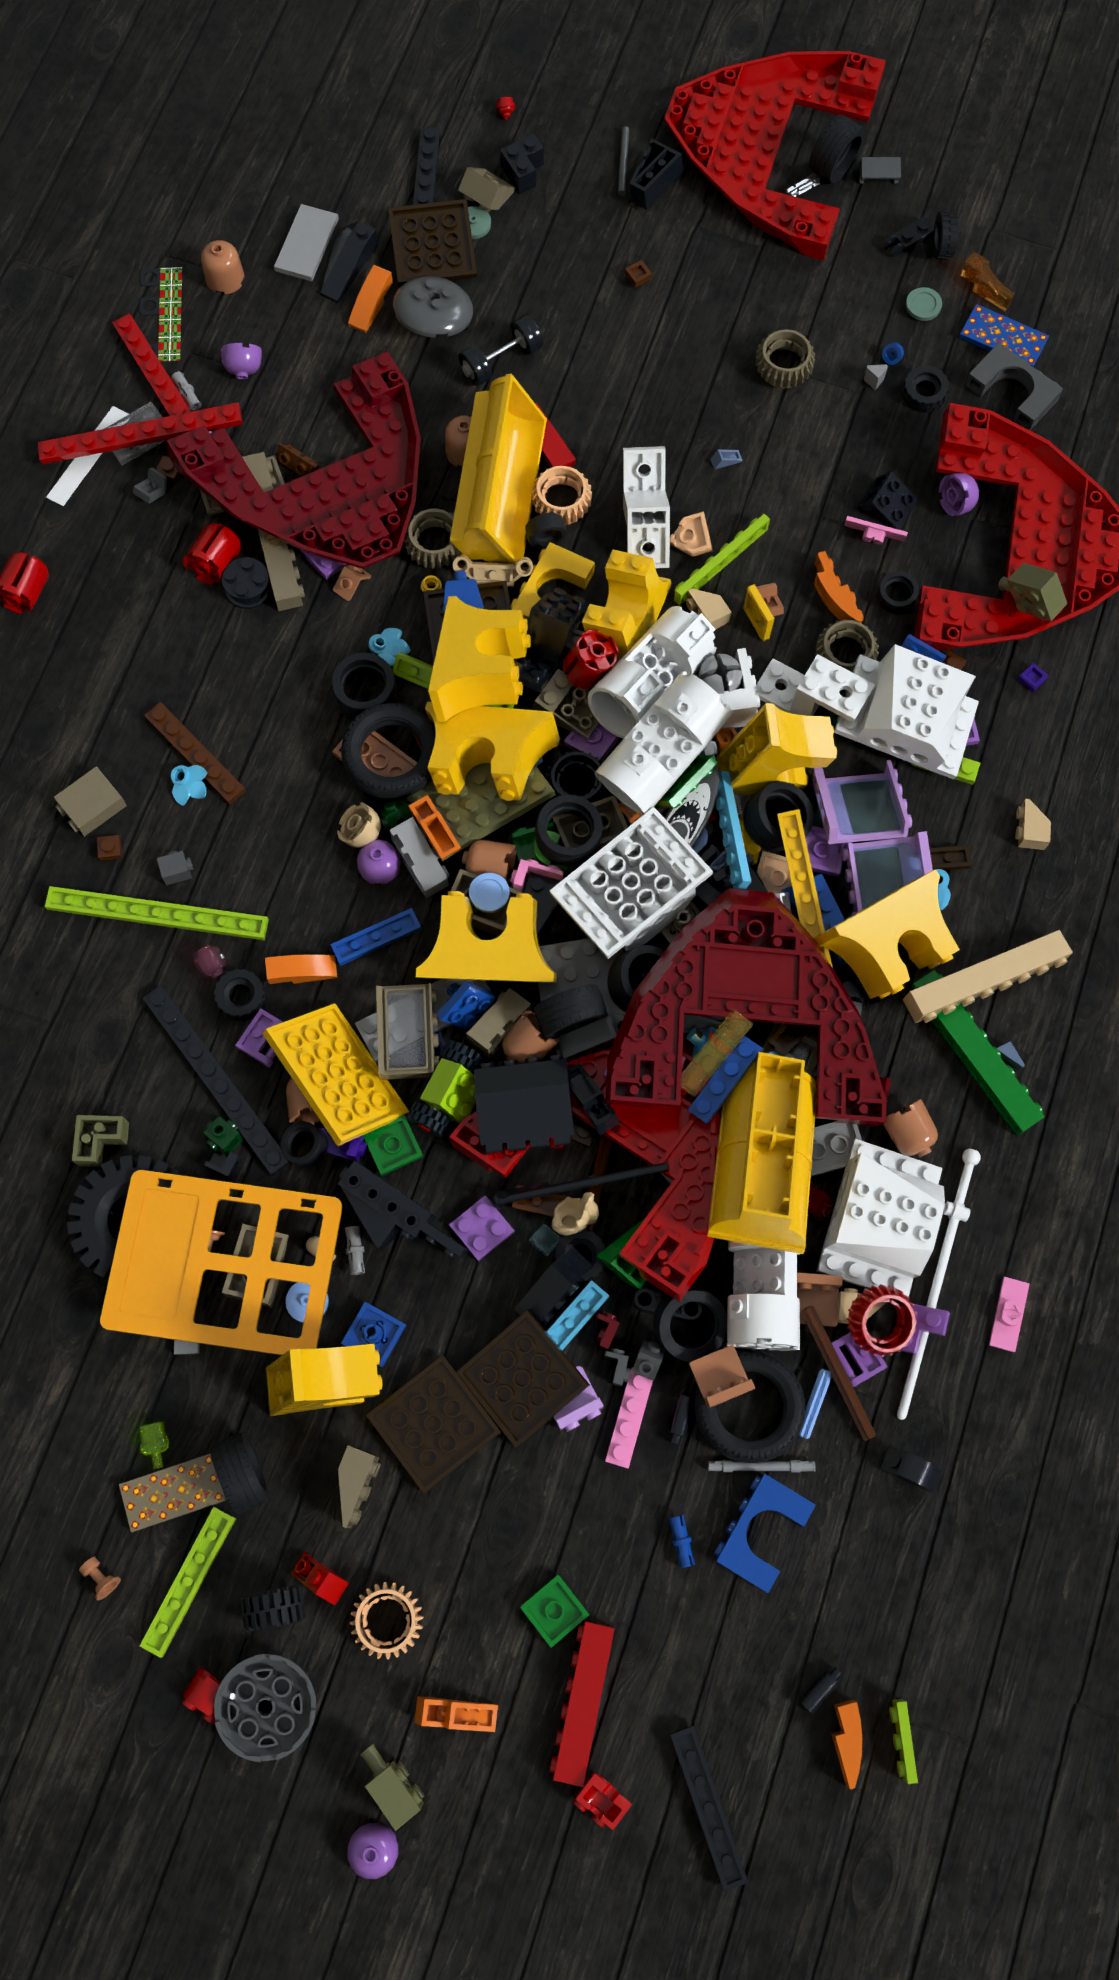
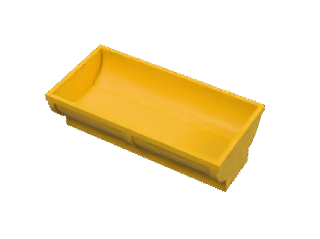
M506 374V376L492 381L489 391L476 392L450 536V541L462 554L468 556L470 560L483 559L489 563L515 564L524 557L527 541L525 526L531 517L533 498L531 491H533L532 485L535 484V479L538 475L547 418L512 374Z
M758 1052L756 1061L722 1105L707 1237L804 1254L816 1112V1081L811 1075L804 1072L805 1060Z

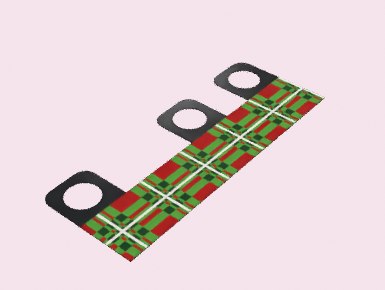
M182 267L143 269L140 274L141 285L160 286V297H143L140 299L139 311L142 315L159 314V343L149 345L154 349L159 361H180ZM148 272H154L157 278L154 282H146L144 275ZM146 301H154L156 308L153 311H146L143 308V304Z

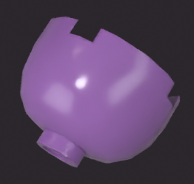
M230 343L223 345V348H221V359L224 368L230 374L236 375L237 379H248L249 375H253L259 370L262 358V350L259 346L249 344V348L243 347L242 343Z
M953 473L944 476L940 482L939 493L942 492L943 497L940 503L948 515L959 516L971 511L977 504L979 488L972 476L965 473Z
M374 840L359 850L357 857L358 871L367 882L371 884H387L394 880L400 872V854L394 845L388 841Z
M380 1822L360 1826L352 1834L347 1849V1858L353 1871L365 1879H378L386 1875L394 1867L398 1857L399 1849L396 1835L388 1826Z

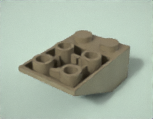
M558 668L534 701L531 710L553 712L556 726L588 739L599 724L588 704L590 690L580 689L572 685L566 678L568 675Z
M347 1446L338 1468L342 1524L344 1528H352V1525L358 1524L362 1511L359 1510L362 1501H367L372 1489L368 1485L372 1477L376 1478L381 1466L378 1463L379 1457L351 1446Z

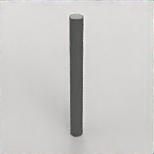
M623 127L621 133L618 195L620 196L626 194L629 145L628 127Z

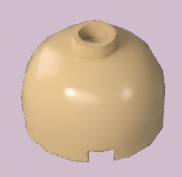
M363 802L359 806L352 805L345 811L339 822L342 825L341 832L337 831L340 840L355 848H362L376 840L381 829V821L377 812Z

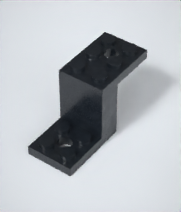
M552 588L531 608L527 621V635L531 636V647L527 648L526 657L514 659L515 666L519 667L518 680L522 682L523 686L540 693L558 668L562 669L575 625L585 616L590 604L585 602V599L571 596L563 589Z

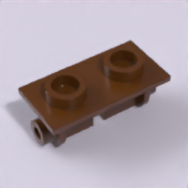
M279 443L278 462L301 477L318 470L319 465H317V461L312 460L306 455L302 457V453L290 444L283 445Z

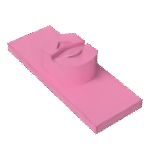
M847 516L844 525L864 531L862 540L869 543L873 541V544L882 545L885 537L904 542L908 532L849 516Z
M1003 1277L989 1346L1015 1353L1029 1283Z

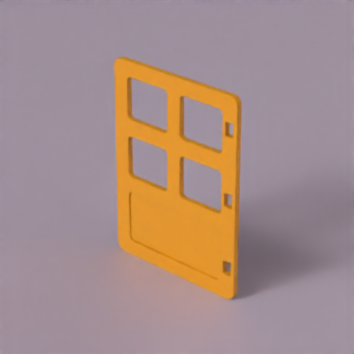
M146 1170L134 1172L131 1176L100 1318L101 1326L111 1331L283 1355L290 1349H317L342 1213L341 1201L331 1196ZM159 1179L171 1180V1188L159 1187ZM230 1189L244 1191L242 1198L230 1197ZM302 1199L316 1201L314 1208L301 1207ZM220 1200L261 1206L253 1252L250 1257L208 1251L217 1203ZM281 1209L323 1215L316 1259L313 1266L271 1261L275 1231ZM205 1270L247 1276L237 1328L229 1329L196 1324L194 1322L201 1281ZM268 1279L310 1285L302 1334L299 1338L264 1334L257 1331L265 1284Z

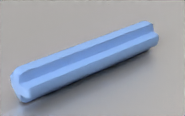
M821 1369L818 1373L805 1409L803 1426L798 1435L802 1438H810L832 1378L828 1370Z

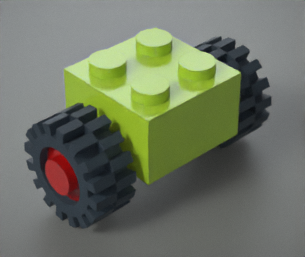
M447 1040L439 1055L441 1060L420 1097L428 1105L414 1102L406 1116V1120L412 1123L413 1126L438 1138L443 1137L451 1122L450 1120L461 1123L464 1118L471 1114L476 1104L474 1069L480 1068V1064L484 1060L475 1050L469 1049L468 1046L454 1040Z

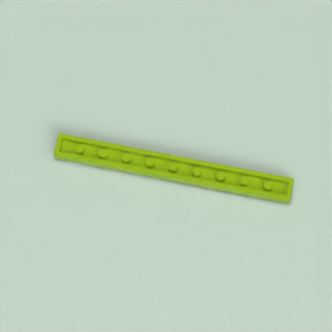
M49 886L45 908L52 911L257 940H265L269 921L268 917L52 886Z

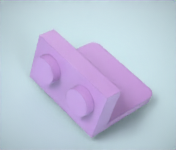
M581 1366L576 1368L590 1385L554 1416L560 1431L565 1428L568 1432L580 1425L578 1421L585 1417L589 1421L601 1414L600 1409L604 1407Z

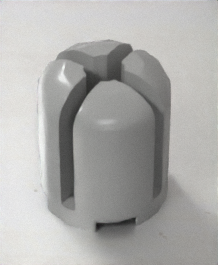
M718 654L717 658H715L714 655H711L703 661L698 678L708 684L718 694H724V691L731 692L739 688L742 671L739 670L740 665L738 661L732 656Z

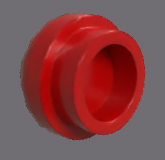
M500 97L498 98V103H496L497 111L505 120L515 110V103H513V98Z

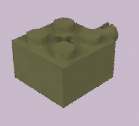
M1022 563L1009 578L1002 577L999 581V589L1011 592L1016 608L1021 613L1052 621L1067 605L1057 572Z
M372 1744L360 1754L374 1773L365 1787L396 1831L421 1810L424 1804L422 1799L424 1794L416 1783L412 1786L407 1778L409 1773L401 1762L397 1764L393 1760L390 1763H386L374 1747L375 1745Z

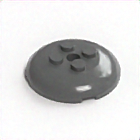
M425 276L412 279L397 290L393 299V308L397 320L408 330L426 337L436 338V334H447V337L458 334L470 324L473 316V305L468 294L456 283L440 277Z
M276 1654L255 1655L234 1666L222 1680L214 1702L215 1725L222 1741L236 1755L254 1762L278 1760L295 1751L308 1736L316 1714L315 1691L308 1675L294 1661ZM262 1700L271 1701L273 1709L267 1713L263 1712L259 1708V1702Z

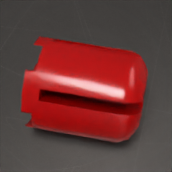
M218 523L209 524L204 527L184 556V566L186 569L189 566L197 574L196 579L205 584L213 585L214 582L220 583L224 569L240 553V540L228 527H223L222 524Z
M14 552L11 554L0 574V600L5 603L3 607L22 614L23 611H30L31 613L49 577L47 566L35 556H32L30 561H28L30 556L29 553Z
M588 630L583 633L563 661L564 674H568L567 680L580 689L594 687L613 667L619 653L611 636L608 638L604 634L598 633V630Z

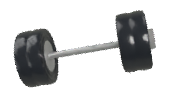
M522 315L512 321L510 328L514 340L487 357L476 345H472L460 352L459 361L462 370L473 385L479 386L492 377L488 360L517 344L526 355H531L543 347L542 334L535 321L529 315Z

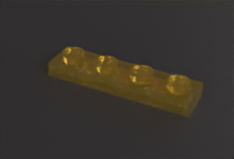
M733 1009L684 1070L681 1087L696 1097L753 1026V1023Z

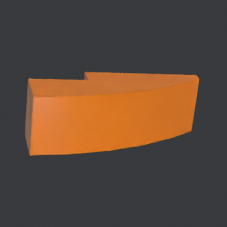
M373 265L356 299L348 326L364 333L368 331L384 304V296L393 283L392 272Z
M428 795L408 805L412 816L442 860L461 849L442 815L437 811Z
M287 955L265 958L269 984L291 981L293 984L338 978L334 955Z
M849 1700L834 1705L841 1731L831 1734L846 1787L854 1789L862 1757V1728L857 1702Z

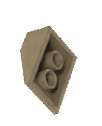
M242 1224L233 1256L248 1258L252 1255L257 1227ZM275 1232L271 1261L283 1263L288 1235ZM228 1273L222 1293L226 1297L243 1301L247 1276ZM268 1279L266 1281L261 1306L272 1308L280 1280Z

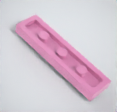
M633 1367L630 1371L605 1462L627 1469L630 1465L653 1380L633 1373Z

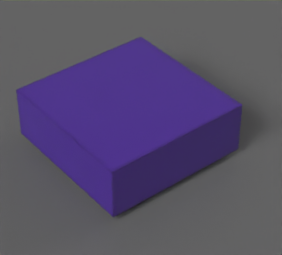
M1032 663L1019 675L1018 680L1034 692L1047 680L1049 675Z

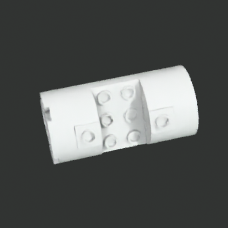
M681 606L669 608L590 690L588 704L594 717L609 732L624 739L682 671H685L688 677L691 674L695 675L700 670L703 661L715 654L717 647L714 646L713 640L715 635L713 632L716 629L702 613L699 615L693 611L688 613L683 611Z
M682 671L595 771L597 779L616 799L641 816L657 804L733 715L732 710L727 704L724 706L721 704L720 695L693 674L689 677L686 676L687 673L685 671Z
M728 1240V1250L734 1252L733 1295L728 1296L727 1299L728 1346L733 1345L735 1348L750 1350H800V1299L797 1298V1255L800 1254Z

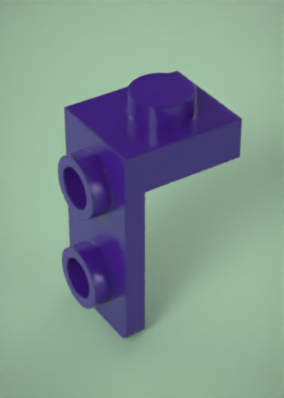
M321 1128L327 1139L326 1153L356 1162L359 1161L360 1156L364 1155L367 1143H365L363 1135L337 1146L326 1128Z

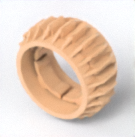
M554 466L546 469L544 473H540V477L536 478L535 484L532 485V506L535 507V512L540 515L545 513L559 514L562 516L565 525L577 522L578 519L583 518V514L587 513L588 507L591 506L592 492L588 479L584 478V474L578 472L577 469L568 466ZM568 485L577 491L578 498L570 506L558 507L546 501L545 493L552 486Z
M384 1582L383 1589L378 1584H375V1592L367 1588L368 1596L366 1597L361 1594L359 1597L362 1603H354L358 1610L351 1612V1615L356 1617L354 1621L350 1622V1625L356 1626V1629L351 1633L358 1634L359 1636L355 1642L362 1641L361 1650L368 1647L370 1649L369 1656L377 1652V1659H380L383 1653H385L387 1659H390L391 1652L397 1658L399 1657V1649L406 1653L408 1651L406 1644L412 1647L415 1645L412 1637H420L415 1632L416 1629L423 1628L422 1625L418 1624V1621L424 1618V1616L417 1613L422 1609V1607L415 1606L418 1598H410L412 1591L405 1594L404 1585L397 1590L395 1582L391 1588L388 1587L387 1582ZM384 1593L393 1594V1596H381L382 1600L388 1598L396 1600L403 1606L405 1612H408L410 1609L412 1624L410 1626V1613L407 1614L406 1629L401 1637L394 1640V1643L403 1639L404 1636L406 1639L392 1647L384 1646L392 1645L393 1641H379L371 1635L369 1629L364 1631L363 1628L368 1625L366 1618L369 1609L374 1603H378L380 1598L368 1604L369 1601L375 1596Z

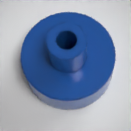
M897 342L886 345L882 351L883 360L890 365L898 363L904 355L903 347Z

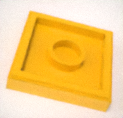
M753 584L747 589L743 609L760 639L766 641L770 639L775 618L757 587Z

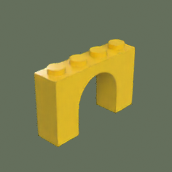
M550 542L546 549H542L537 566L533 565L532 573L529 575L530 578L522 584L520 588L521 594L518 599L515 598L510 607L511 610H522L523 618L528 621L531 608L540 600L537 594L538 589L549 580L561 579L586 589L594 574L595 562Z

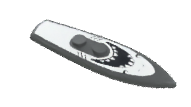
M719 766L713 767L712 773L702 778L698 783V787L683 798L684 801L680 806L669 808L664 816L666 821L691 848L694 847L714 810L720 783Z

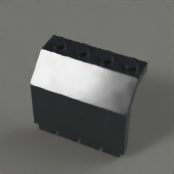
M562 1054L548 1056L549 1060L539 1061V1057L525 1058L526 1063L517 1064L516 1059L502 1061L503 1065L494 1066L493 1062L481 1063L480 1068L474 1069L475 1100L481 1146L486 1145L487 1154L503 1152V1143H507L508 1152L527 1150L526 1140H530L531 1149L550 1147L549 1138L552 1137L554 1146L571 1145L570 1135H575L568 1081V1058H562Z

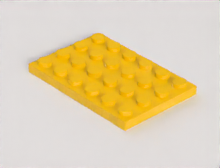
M335 1003L266 1028L262 1033L337 1146L383 1127L400 1116H406L409 1113V1110L389 1081L381 1080L378 1074V1065Z

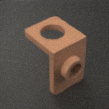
M351 565L344 566L333 591L345 600L350 601L360 581L370 579L371 575L361 568Z

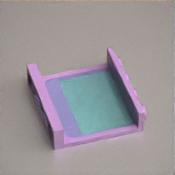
M886 760L885 773L825 779L822 767L813 768L812 785L828 844L907 837L908 829L912 827V817L910 814H907V801L902 798V785L897 782V769H893L891 760Z
M927 831L918 832L913 837L855 844L848 842L845 844V848H842L843 861H847L848 869H845L846 882H850L851 891H848L849 903L853 904L854 912H852L851 916L909 882L933 871Z

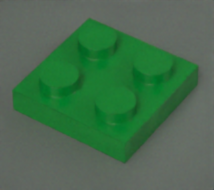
M405 1115L363 1135L381 1176L423 1157Z
M559 1574L520 1606L551 1648L589 1616V1613Z

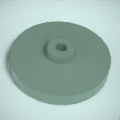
M468 207L472 239L481 238L491 228V217L487 211L480 207Z
M926 287L914 289L909 293L906 300L907 312L913 318L921 321L934 319L942 308L940 295L935 290Z

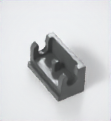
M862 157L858 167L859 184H863L865 179H894V184H898V181L901 179V157Z

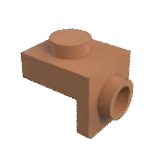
M776 583L757 586L773 617L784 614V607L777 596Z

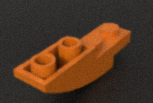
M826 551L817 553L814 564L818 573L816 574L814 585L821 599L840 621L846 619L862 623L863 614L856 606L854 592L850 591L848 584L841 586L839 577L835 576L833 571V561L831 558H828Z

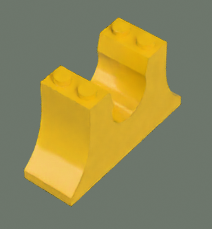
M612 550L605 566L606 579L609 583L606 606L589 604L582 624L585 632L588 630H598V633L604 634L608 638L610 636L613 638L619 651L616 664L657 621L672 583L670 579L658 577L653 558Z
M448 596L428 689L437 722H446L455 714L478 706L518 704L519 695L523 693V685L518 680L519 667L515 666L514 659L526 657L527 648L531 647V636L527 635L528 623L527 619L523 618L522 610L480 609L462 602L457 596Z
M427 702L425 707L428 718L436 729L435 744L429 760L428 770L437 793L443 795H458L465 785L466 775L473 767L483 763H491V774L499 798L506 801H521L532 768L546 752L557 747L560 741L553 712L478 706L459 712L446 722H437L432 702Z
M765 703L715 758L718 762L715 766H719L720 772L728 771L730 773L734 798L752 795L764 786L778 781L794 784V786H797L802 791L808 783L805 767H827L836 759L837 748L834 746V729L831 725L830 717L791 714L778 709L774 704Z
M936 869L909 882L814 937L819 946L832 950L849 964L870 999L877 996L882 999L890 994L893 995L904 989L902 984L910 980L906 965L898 954V942L904 946L909 958L919 969L927 966L929 969H932L939 964H944L954 958L952 956L953 953L960 950L950 934L940 911L937 893L940 876Z
M448 891V895H442L441 923L436 944L429 957L416 968V977L557 983V973L544 960L538 944L536 931L537 900L532 898V895L525 893H516V897H510L506 911L507 925L503 933L492 940H481L472 928L473 910L470 899L464 896L462 892Z
M374 1344L288 1350L266 1367L270 1416L363 1403L364 1398L379 1395V1390H382L381 1375L377 1374V1365L380 1363L379 1351L375 1350Z

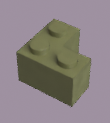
M77 1115L72 1161L78 1166L102 1167L104 1144L127 1145L129 1122L123 1116Z

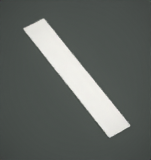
M113 406L95 431L122 426L130 414ZM102 453L74 458L46 498L64 506Z

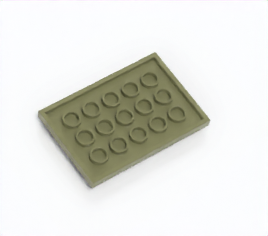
M483 763L473 767L468 772L465 778V785L458 795L437 793L433 780H431L423 789L413 795L404 797L403 800L410 805L428 795L437 811L440 812L461 847L457 852L442 860L444 861L475 841L482 839L554 797L555 792L536 765H534L528 776L521 801L500 799L491 774V763Z

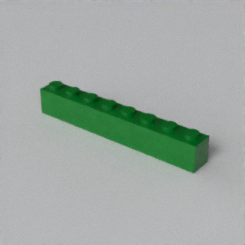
M933 970L913 983L909 991L939 980L943 976ZM958 1005L954 1011L946 1015L941 1012L937 1014L935 1019L931 1020L1017 1136L1045 1117L1042 1114L1041 1106L1037 1102H1033L1027 1087L1019 1083L1015 1077L1014 1070L1004 1063L999 1050L995 1046L992 1047L987 1040L988 1037L985 1031L977 1027L972 1014L968 1010H965L962 1005Z

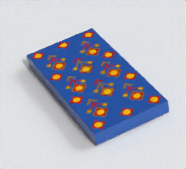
M976 304L959 338L989 352L1000 343L1034 367L1049 335Z

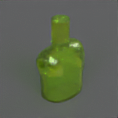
M164 1422L139 1427L141 1453L145 1456H151L153 1470L163 1468L161 1453L169 1448Z

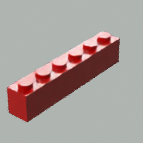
M585 1621L584 1626L579 1625L576 1641H580L579 1652L574 1651L571 1667H575L573 1678L568 1677L566 1693H570L568 1704L563 1703L560 1719L565 1720L563 1730L558 1729L555 1745L559 1746L557 1757L552 1756L549 1772L554 1773V1781L580 1787L584 1786L615 1630L614 1627Z

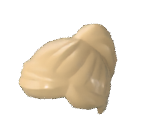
M586 1192L583 1194L582 1199L568 1196L557 1204L552 1219L553 1230L558 1234L567 1236L579 1233L587 1225L594 1224L599 1216L598 1205L594 1202V1194Z

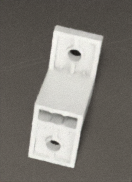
M665 446L623 448V510L627 524V553L653 558L655 568H669L670 505L665 491ZM643 464L650 466V470L646 474H641L638 471L639 467ZM650 542L654 544L653 550L649 552L642 549L645 543Z
M746 648L737 649L735 660L740 665L739 670L742 671L739 688L731 692L724 691V694H719V698L722 701L721 704L723 706L727 704L733 713L722 728L745 726L758 712L757 708L760 707L759 695H755L754 688H756L755 675H751L750 672L752 660L751 656H747ZM711 740L700 752L699 756H713L715 758V754H717L716 742Z
M817 654L805 675L772 658L754 691L755 695H759L761 701L774 704L778 709L787 713L813 716L820 705L854 723L872 693L875 684ZM783 683L786 685V689L778 690L775 684ZM848 690L851 696L848 698L842 697L839 691Z

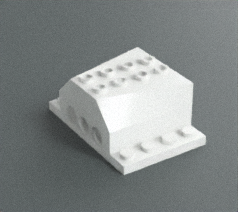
M896 644L881 662L860 654L856 660L853 673L875 684V687L854 723L839 716L834 733L951 779L956 778L979 702L966 696L976 676ZM848 690L846 692L845 698L851 696Z
M653 807L550 890V894L609 959L622 947L628 951L634 947L646 944L676 919L677 913L684 910L696 896L695 888L710 877L713 871Z
M854 1139L816 1272L825 1275L843 1276L842 1281L866 1289H870L872 1285L877 1287L880 1284L889 1285L903 1291L904 1295L909 1296L913 1278L921 1275L933 1252L945 1207L944 1186L938 1185L942 1168Z

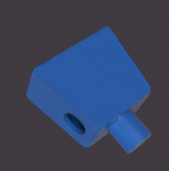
M456 571L454 573V580L447 581L445 584L443 614L445 615L448 596H457L462 602L470 606L484 609L476 580L467 579L465 571Z

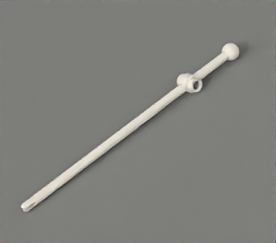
M966 1149L962 1154V1160L965 1165L955 1201L953 1203L947 1201L944 1207L943 1214L949 1216L950 1220L926 1307L936 1308L958 1223L960 1220L966 1222L970 1216V1209L965 1207L964 1201L973 1167L981 1159L980 1153L974 1149ZM922 1331L917 1354H913L897 1412V1417L900 1420L905 1419L908 1413L929 1335L928 1332Z

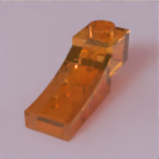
M973 252L965 261L961 276L975 284L973 288L975 293L1006 311L1015 293L996 278L989 267L990 261Z

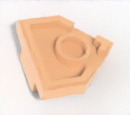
M704 511L682 518L679 527L670 536L671 546L692 557L712 552V544Z
M762 851L757 874L768 892L774 894L781 893L782 889L792 886L787 859L784 856Z

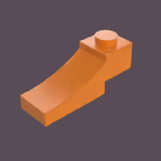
M418 1696L414 1723L420 1726L444 1727L455 1730L495 1732L498 1705Z

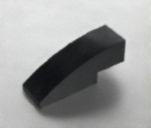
M580 1062L569 1068L568 1081L570 1093L598 1134L602 1135L619 1125L617 1113L610 1104H605L603 1092Z

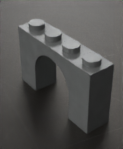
M1000 343L969 373L965 384L968 389L981 397L998 380L1014 379L1022 383L1026 387L1029 397L1017 409L1013 421L1028 430H1031L1054 406L1063 391V388L1058 383L1049 379L1040 370L1035 369Z

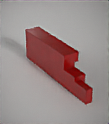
M536 402L535 404H536L537 407L540 409V411L544 414V412L542 411V409L539 407V405H538L537 402ZM547 418L541 456L550 468L554 466L571 467L575 465L576 458Z

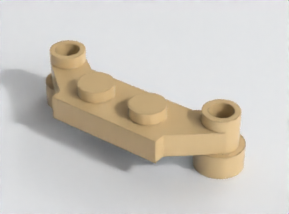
M461 554L454 559L453 569L455 572L465 571L466 576L470 579H475L477 584L507 581V586L514 587L516 580L532 573L533 563L528 557L519 559L515 564L472 562L468 556ZM463 560L465 564L462 565L459 563V561ZM527 563L528 567H523L521 564Z

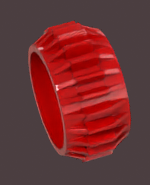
M880 1284L878 1287L872 1285L869 1290L865 1288L863 1293L857 1294V1298L852 1301L851 1308L848 1309L849 1317L847 1320L849 1321V1326L847 1329L851 1330L850 1337L855 1339L854 1343L860 1346L862 1350L875 1356L876 1354L882 1357L885 1354L891 1356L895 1351L900 1352L901 1348L906 1347L907 1343L912 1340V1336L916 1331L917 1321L915 1315L917 1312L913 1311L914 1304L909 1302V1296L904 1295L903 1291L889 1285ZM884 1301L894 1305L898 1318L893 1332L888 1337L879 1339L870 1336L866 1328V1322L870 1309L875 1304Z

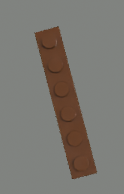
M161 702L144 715L146 720L191 766L199 765L207 771L204 779L229 805L246 792L245 788Z

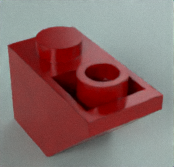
M304 1552L291 1573L315 1595L336 1605L349 1584L336 1572Z

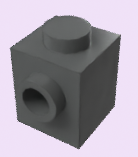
M171 851L166 856L157 858L161 876L166 885L192 878L190 871L194 870L191 858H186L183 851Z

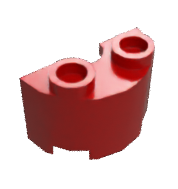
M199 1667L183 1693L184 1700L182 1703L193 1711L196 1708L204 1713L203 1718L215 1725L214 1702L221 1681L202 1667Z
M595 1772L591 1774L573 1800V1803L583 1812L586 1809L592 1811L594 1814L591 1818L603 1828L606 1824L612 1830L615 1829L632 1806L630 1801L616 1791L612 1784Z

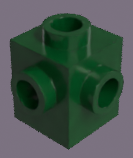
M402 798L387 803L383 809L379 810L382 816L380 821L385 830H390L413 817L409 811L408 804Z
M220 1116L215 1121L209 1122L203 1132L207 1140L205 1144L214 1152L219 1150L226 1157L243 1140L237 1131V1126L231 1120L227 1119L225 1121Z

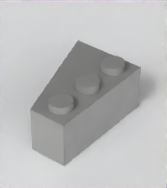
M413 817L390 829L394 847L426 899L449 886L448 878L450 875L444 865L440 866L435 850L430 848L426 836L419 829Z

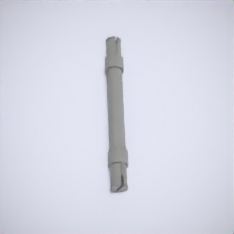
M733 1460L708 1461V1471L815 1472V1461L790 1460L764 1461L759 1463H743Z

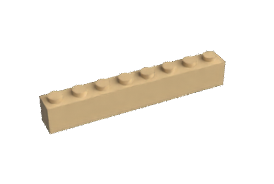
M1058 930L914 989L904 997L903 1001L915 1023L922 1020L926 1023L935 1019L937 1014L941 1012L946 1015L954 1011L958 1005L962 1004L965 1007L973 1003L977 997L984 999L992 995L994 990H1006L1013 985V982H1025L1031 978L1030 975L1036 973L1039 976L1047 972L1049 967L1055 966V968H1058L1068 962L1067 958L1073 952L1061 931Z

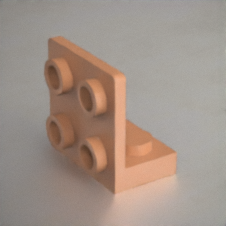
M797 1273L800 1324L807 1325L801 1310L808 1306H814L823 1326H837L838 1292L842 1286L843 1276Z
M733 1345L689 1363L708 1409L755 1389L752 1379L748 1380Z

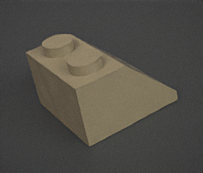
M467 167L458 190L464 194L463 197L465 199L480 203V208L490 212V210H498L514 193L516 187L486 169Z

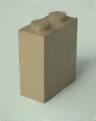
M97 766L54 796L58 803L55 806L63 817L67 815L71 819L68 823L75 832L80 831L84 837L127 806L121 795Z

